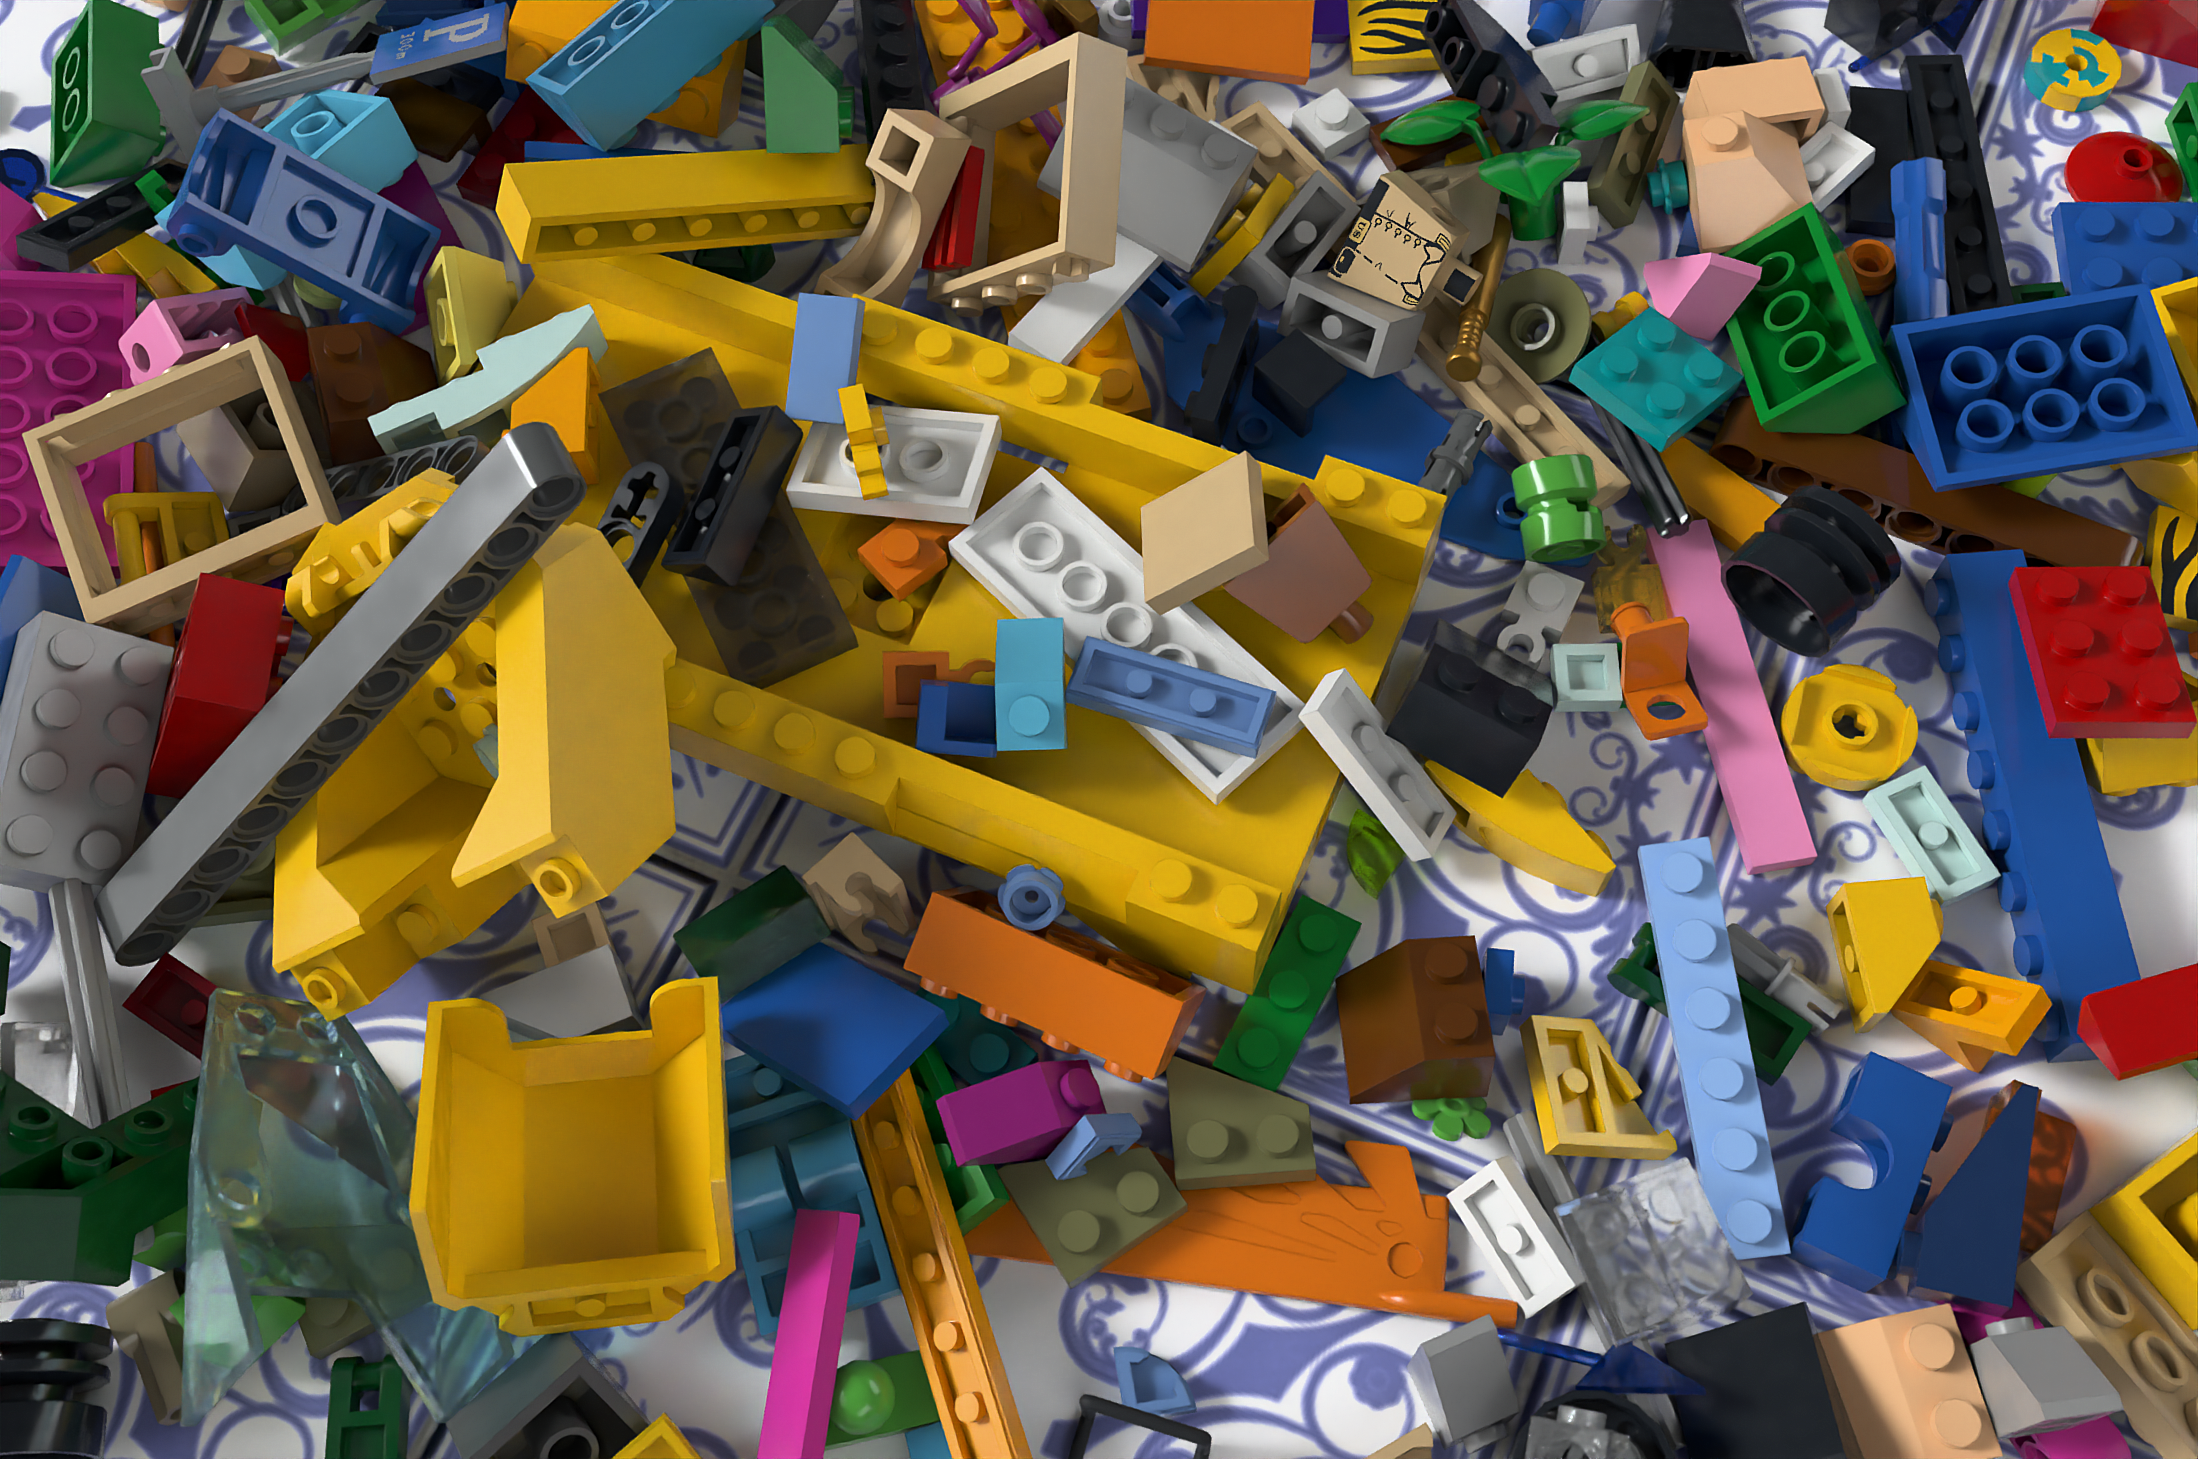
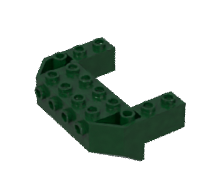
M0 941V1016L5 1014L11 956V947ZM0 1070V1281H49L119 1287L129 1281L136 1234L249 1171L259 1103L210 1072H206L90 1129Z

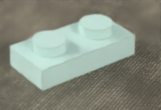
M1925 765L1870 790L1862 800L1912 877L1925 876L1930 899H1936L1941 909L1991 886L2001 876Z

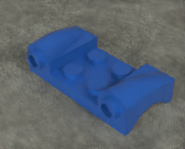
M222 107L201 132L166 224V229L176 239L178 246L191 255L197 257L222 256L236 243L341 298L342 303L337 316L341 324L369 321L396 336L414 321L416 315L414 309L416 287L423 268L442 231Z

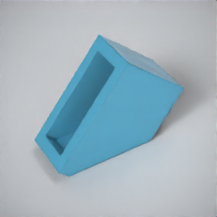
M1063 617L997 620L995 663L997 751L1068 749Z

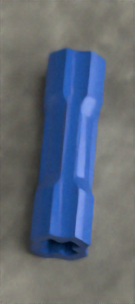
M1923 157L1917 160L1902 161L1891 169V206L1895 217L1896 243L1895 325L1950 316V291L1946 282L1944 215L1947 211L1946 171L1943 169L1942 160Z

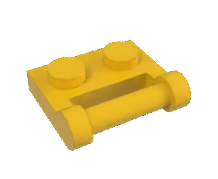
M215 492L117 493L107 497L103 502L106 523L112 526L114 530L121 583L117 587L147 575L139 524L143 521H157L164 567L229 540L224 507Z

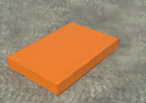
M1148 0L1143 65L1305 86L1310 75L1315 0Z

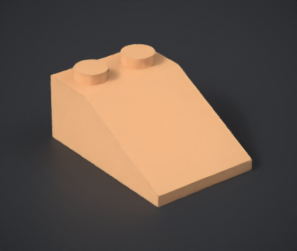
M1950 1303L1879 1317L1818 1333L1864 1459H1995L2003 1456Z

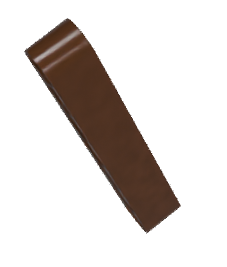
M1740 396L1732 400L1709 450L1710 456L1744 480L1787 497L1799 486L1817 485L1835 491L1859 505L1881 525L1888 535L1944 556L1947 554L2023 549L2027 567L2140 566L2145 552L2143 544L2136 537L2126 532L1996 484L1935 493L1914 454L1854 432L1851 434L1766 432L1760 425L1751 396Z

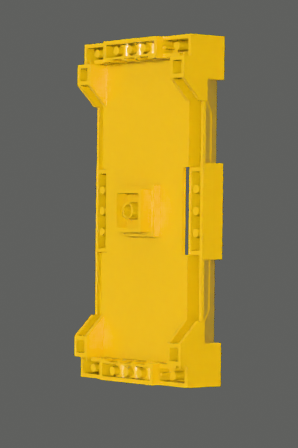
M660 253L530 263L535 277L491 344L505 336L515 335L549 321L560 313L573 311L590 304L609 347L596 364L603 381L599 484L587 485L586 496L562 524L570 526L575 522H579L596 529L624 475L633 466L642 462L659 464L677 477L684 487L685 499L683 506L639 589L677 648L675 665L664 673L670 749L890 836L900 837L1003 879H1006L1010 870L1024 864H1031L1038 870L1044 867L1049 868L1063 882L1061 895L1066 900L1065 909L1123 952L1190 980L1192 973H1195L1252 996L1296 889H1299L1346 778L1307 727H1303L1217 806L1126 720L1067 702L1068 749L997 751L996 758L929 753L915 749L917 718L883 717V651L948 650L949 669H960L965 662L974 658H985L996 663L997 620L1018 618L950 555L949 548L946 547L942 550L946 553L948 566L904 600L899 602L894 596L885 601L873 600L877 595L889 591L860 562L857 549L898 518L791 507L786 489L813 422L793 420L802 429L803 438L735 586H720L667 571L661 566L667 548L732 410L777 405L785 413L798 302L660 255ZM855 293L851 297L865 301L856 385L863 384L864 392L909 408L998 415L1002 428L1000 440L1068 463L1064 473L1042 467L1142 557L1141 507L1238 455L1229 450L1104 408L1101 377ZM479 362L473 373L484 369L481 362ZM997 450L974 521L1038 470L1041 465ZM1325 455L1314 480L1257 461L1261 465L1265 518L1303 482L1322 504L1373 580L1370 587L1356 599L1373 616L1372 626L1363 637L1352 644L1344 643L1328 626L1315 639L1304 644L1233 597L1225 589L1206 592L1190 601L1304 704H1307L1326 674L1345 668L1372 704L1376 706L1388 677L1391 661L1433 563L1447 496L1329 455ZM649 489L644 499L651 498L654 500L660 489ZM635 516L630 520L640 528H642L645 522L644 520L643 522ZM913 519L917 524L922 521ZM325 521L292 571V575L329 555V531L336 527V525ZM942 522V523L945 524V525H954V524H956V523ZM633 536L621 538L613 547V551L621 563L625 562L633 552ZM1065 663L1067 688L1073 670ZM486 664L489 672L497 678L496 670L491 665ZM995 671L977 672L970 678L969 683L995 685Z

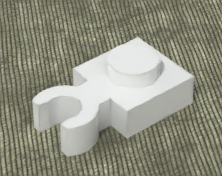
M1526 560L1504 606L1500 619L1512 625L1507 626L1501 631L1495 648L1505 654L1507 649L1514 645L1526 648L1530 654L1527 665L1537 670L1545 652L1544 638L1559 643L1580 598L1585 582L1539 563Z

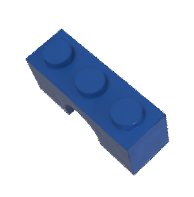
M1870 1051L1851 1070L1829 1131L1853 1141L1866 1153L1873 1170L1871 1187L1868 1189H1857L1826 1176L1820 1179L1805 1193L1788 1239L1791 1254L1783 1255L1863 1293L1886 1280V1278L1894 1280L1898 1276V1251L1901 1234L1908 1214L1916 1216L1920 1212L1931 1188L1932 1177L1923 1173L1931 1151L1938 1153L1941 1150L1953 1125L1954 1114L1945 1111L1953 1087Z

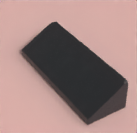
M777 405L732 410L662 559L661 566L667 571L720 586L732 587L738 583L803 438L802 429Z

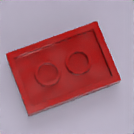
M2148 566L2014 568L2008 586L2049 738H2189L2198 721Z

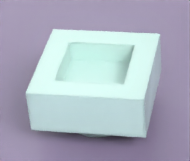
M1617 643L1552 645L1549 661L1554 712L1619 710L1623 698Z

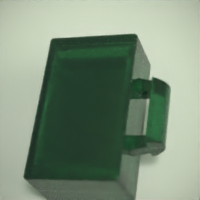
M782 865L675 932L673 938L698 978L718 976L720 1003L723 1004L829 936L831 930L807 890L788 867Z

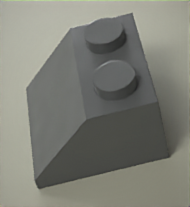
M573 1332L544 1335L446 1422V1426L461 1459H611L651 1424L650 1420L608 1369Z

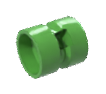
M1581 454L1550 456L1523 464L1513 470L1511 477L1516 507L1528 515L1520 524L1525 559L1538 563L1565 561L1583 557L1605 548L1607 539L1602 511L1590 504V501L1597 496L1598 488L1593 460L1589 456Z

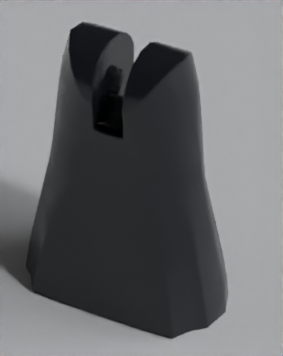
M1663 0L1645 62L1650 60L1674 91L1677 92L1688 90L1700 56L1702 57L1701 70L1757 63V54L1746 19L1743 0Z

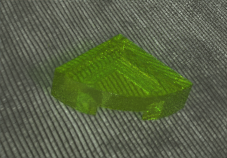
M1357 808L1350 822L1347 835V860L1357 883L1366 893L1377 900L1407 857V854L1380 821Z

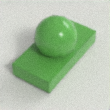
M920 1350L871 1361L853 1360L837 1368L824 1451L909 1432L941 1421Z

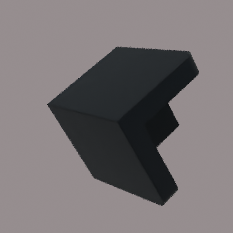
M1296 328L1254 364L1252 397L1300 438H1304L1312 431L1315 408L1345 382L1347 370Z

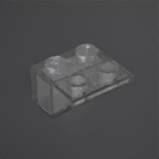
M1687 1157L1557 1205L1553 1209L1615 1348L1669 1335L1731 1311L1753 1294Z

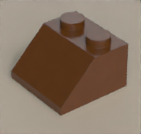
M369 321L307 328L310 372L332 465H347L386 455L376 439L367 418L387 410L398 402L411 400L439 388L430 352Z
M1475 935L1406 939L1335 978V992L1349 1105L1488 1096L1496 1054Z

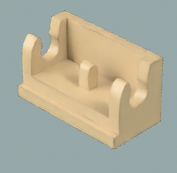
M850 832L801 876L821 923L830 932L836 928L858 951L865 955L877 956L879 954L874 941L863 934L864 927L869 921L874 919L883 920L887 923L890 931L904 939L918 927L903 880L853 832Z

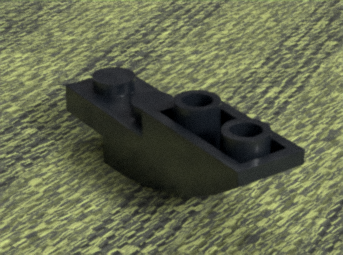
M1437 0L1436 4L1428 10L1425 16L1421 33L1455 97L1472 100L1480 106L1481 115L1502 154L1521 153L1549 145L1560 128L1551 112V108L1559 96L1534 60L1500 23L1474 0Z

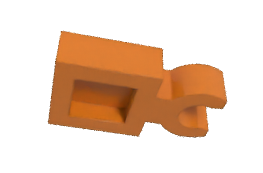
M898 518L857 549L859 559L877 580L901 602L948 566L946 553L942 549L945 547L949 548L948 542L969 525L957 523L945 525L942 522L922 520L917 524L913 519Z
M948 650L883 651V717L917 718L920 679L969 683L970 678L977 672L995 671V663L985 658H974L965 662L960 669H949Z

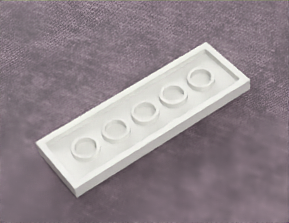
M1042 466L976 519L973 525H969L948 542L950 555L1018 619L1063 617L1065 663L1072 670H1074L1086 637L1090 636L1277 691L1276 702L1256 759L1127 721L1216 806L1305 727L1298 716L1306 704L1192 601H1188L1161 616L1147 605L1144 598L1143 557Z

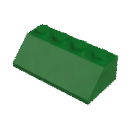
M774 14L761 26L767 153H840L843 137H852L854 120H856L855 86H844V72L786 14Z
M1812 201L1722 254L1729 258L1762 267L1760 280L1727 321L1726 327L1760 425L1766 432L1851 434L1908 403L1844 246Z

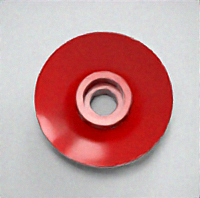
M2110 131L2089 136L2074 147L2064 166L2065 185L2075 202H2178L2183 190V177L2174 158L2154 141L2133 133Z

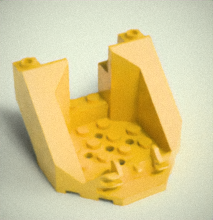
M432 467L416 475L329 531V555L288 579L285 592L287 611L312 637L302 663L460 486L455 484V476ZM575 522L570 526L561 524L275 837L272 966L278 974L288 969L302 986L307 999L318 1008L327 1022L370 1004L421 959L465 940L525 886L533 883L558 919L610 895L676 833L664 673L675 665L677 648L600 530L579 522ZM486 664L491 665L496 670L497 679L489 672ZM444 688L454 695L456 703L447 696ZM491 723L498 726L499 776L497 780L485 768L473 748V744L484 737L482 730Z

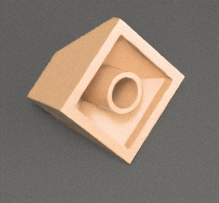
M1743 110L1684 120L1680 160H1682L1685 170L1689 208L1700 254L1710 252L1716 254L1725 253L1812 201L1813 203L1795 137Z

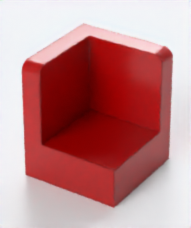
M241 302L234 310V313L245 339L258 335L282 362L288 380L300 382L310 370L307 333L300 317Z

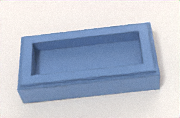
M799 292L785 413L792 420L845 426L838 389L856 385L865 301L858 298Z

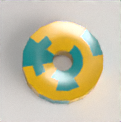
M2079 29L2054 30L2040 37L2032 48L2024 64L2023 78L2028 90L2040 102L2056 110L2068 112L2089 111L2105 103L2121 77L2122 62L2117 51L2102 37Z

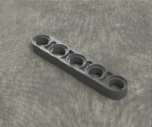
M466 435L323 471L344 522L431 467L455 476V484L461 485L491 450L474 435ZM300 482L291 489L285 498L282 506L284 515L308 506Z

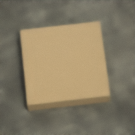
M1247 451L1236 455L1141 507L1145 603L1160 616L1269 560L1261 465Z

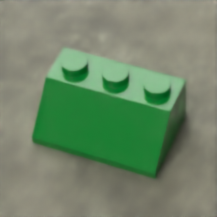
M88 0L52 59L50 185L66 188L129 177L140 172L151 156L158 157L161 154L166 141L167 130L165 126L160 124V110L141 76L143 69L154 67L149 57L150 53L165 48V45L159 42L158 18L111 0Z

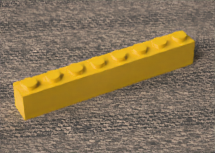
M867 143L841 145L840 153H767V149L508 163L504 165L495 211L520 263L529 264L861 236L873 210L876 186L871 185L870 169L865 165L868 158Z

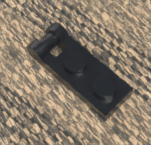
M1245 285L1230 287L1222 296V310L1226 319L1218 343H1209L1206 348L1202 363L1201 374L1204 379L1200 392L1191 391L1185 407L1184 425L1192 428V438L1217 447L1222 445L1259 341V322L1256 318L1258 315V296L1251 287Z

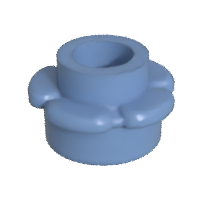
M1031 864L1017 866L1008 872L1006 884L1004 883L999 887L998 902L1005 916L1013 925L1024 930H1039L1046 927L1062 914L1066 900L1061 895L1063 882L1053 870L1046 867L1038 870ZM1033 890L1038 893L1039 897L1036 900H1030L1027 898L1026 893Z

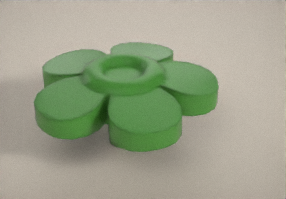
M1482 1097L1413 1100L1411 1106L1412 1112L1419 1119L1425 1121L1434 1120L1432 1132L1437 1137L1446 1141H1457L1461 1137L1462 1131L1469 1137L1482 1139L1487 1136L1491 1127L1489 1118L1484 1114L1487 1103Z

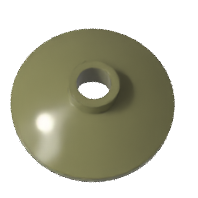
M1546 268L1529 269L1509 277L1498 286L1489 326L1484 331L1537 386L1543 385L1564 375L1581 357L1590 337L1592 324L1591 309L1583 290L1567 275ZM1548 323L1549 329L1546 336L1541 341L1536 342L1534 339L1536 329L1540 325Z

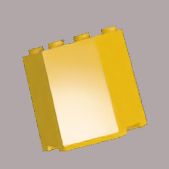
M718 976L678 979L659 987L650 999L652 1030L620 1031L609 1034L546 1038L512 1043L506 1016L493 1003L478 998L428 1002L409 1213L433 1303L455 1312L464 1307L475 1306L499 1316L500 1330L518 1337L668 1321L685 1308V1295L704 1281L719 1283L736 1270L724 1038Z

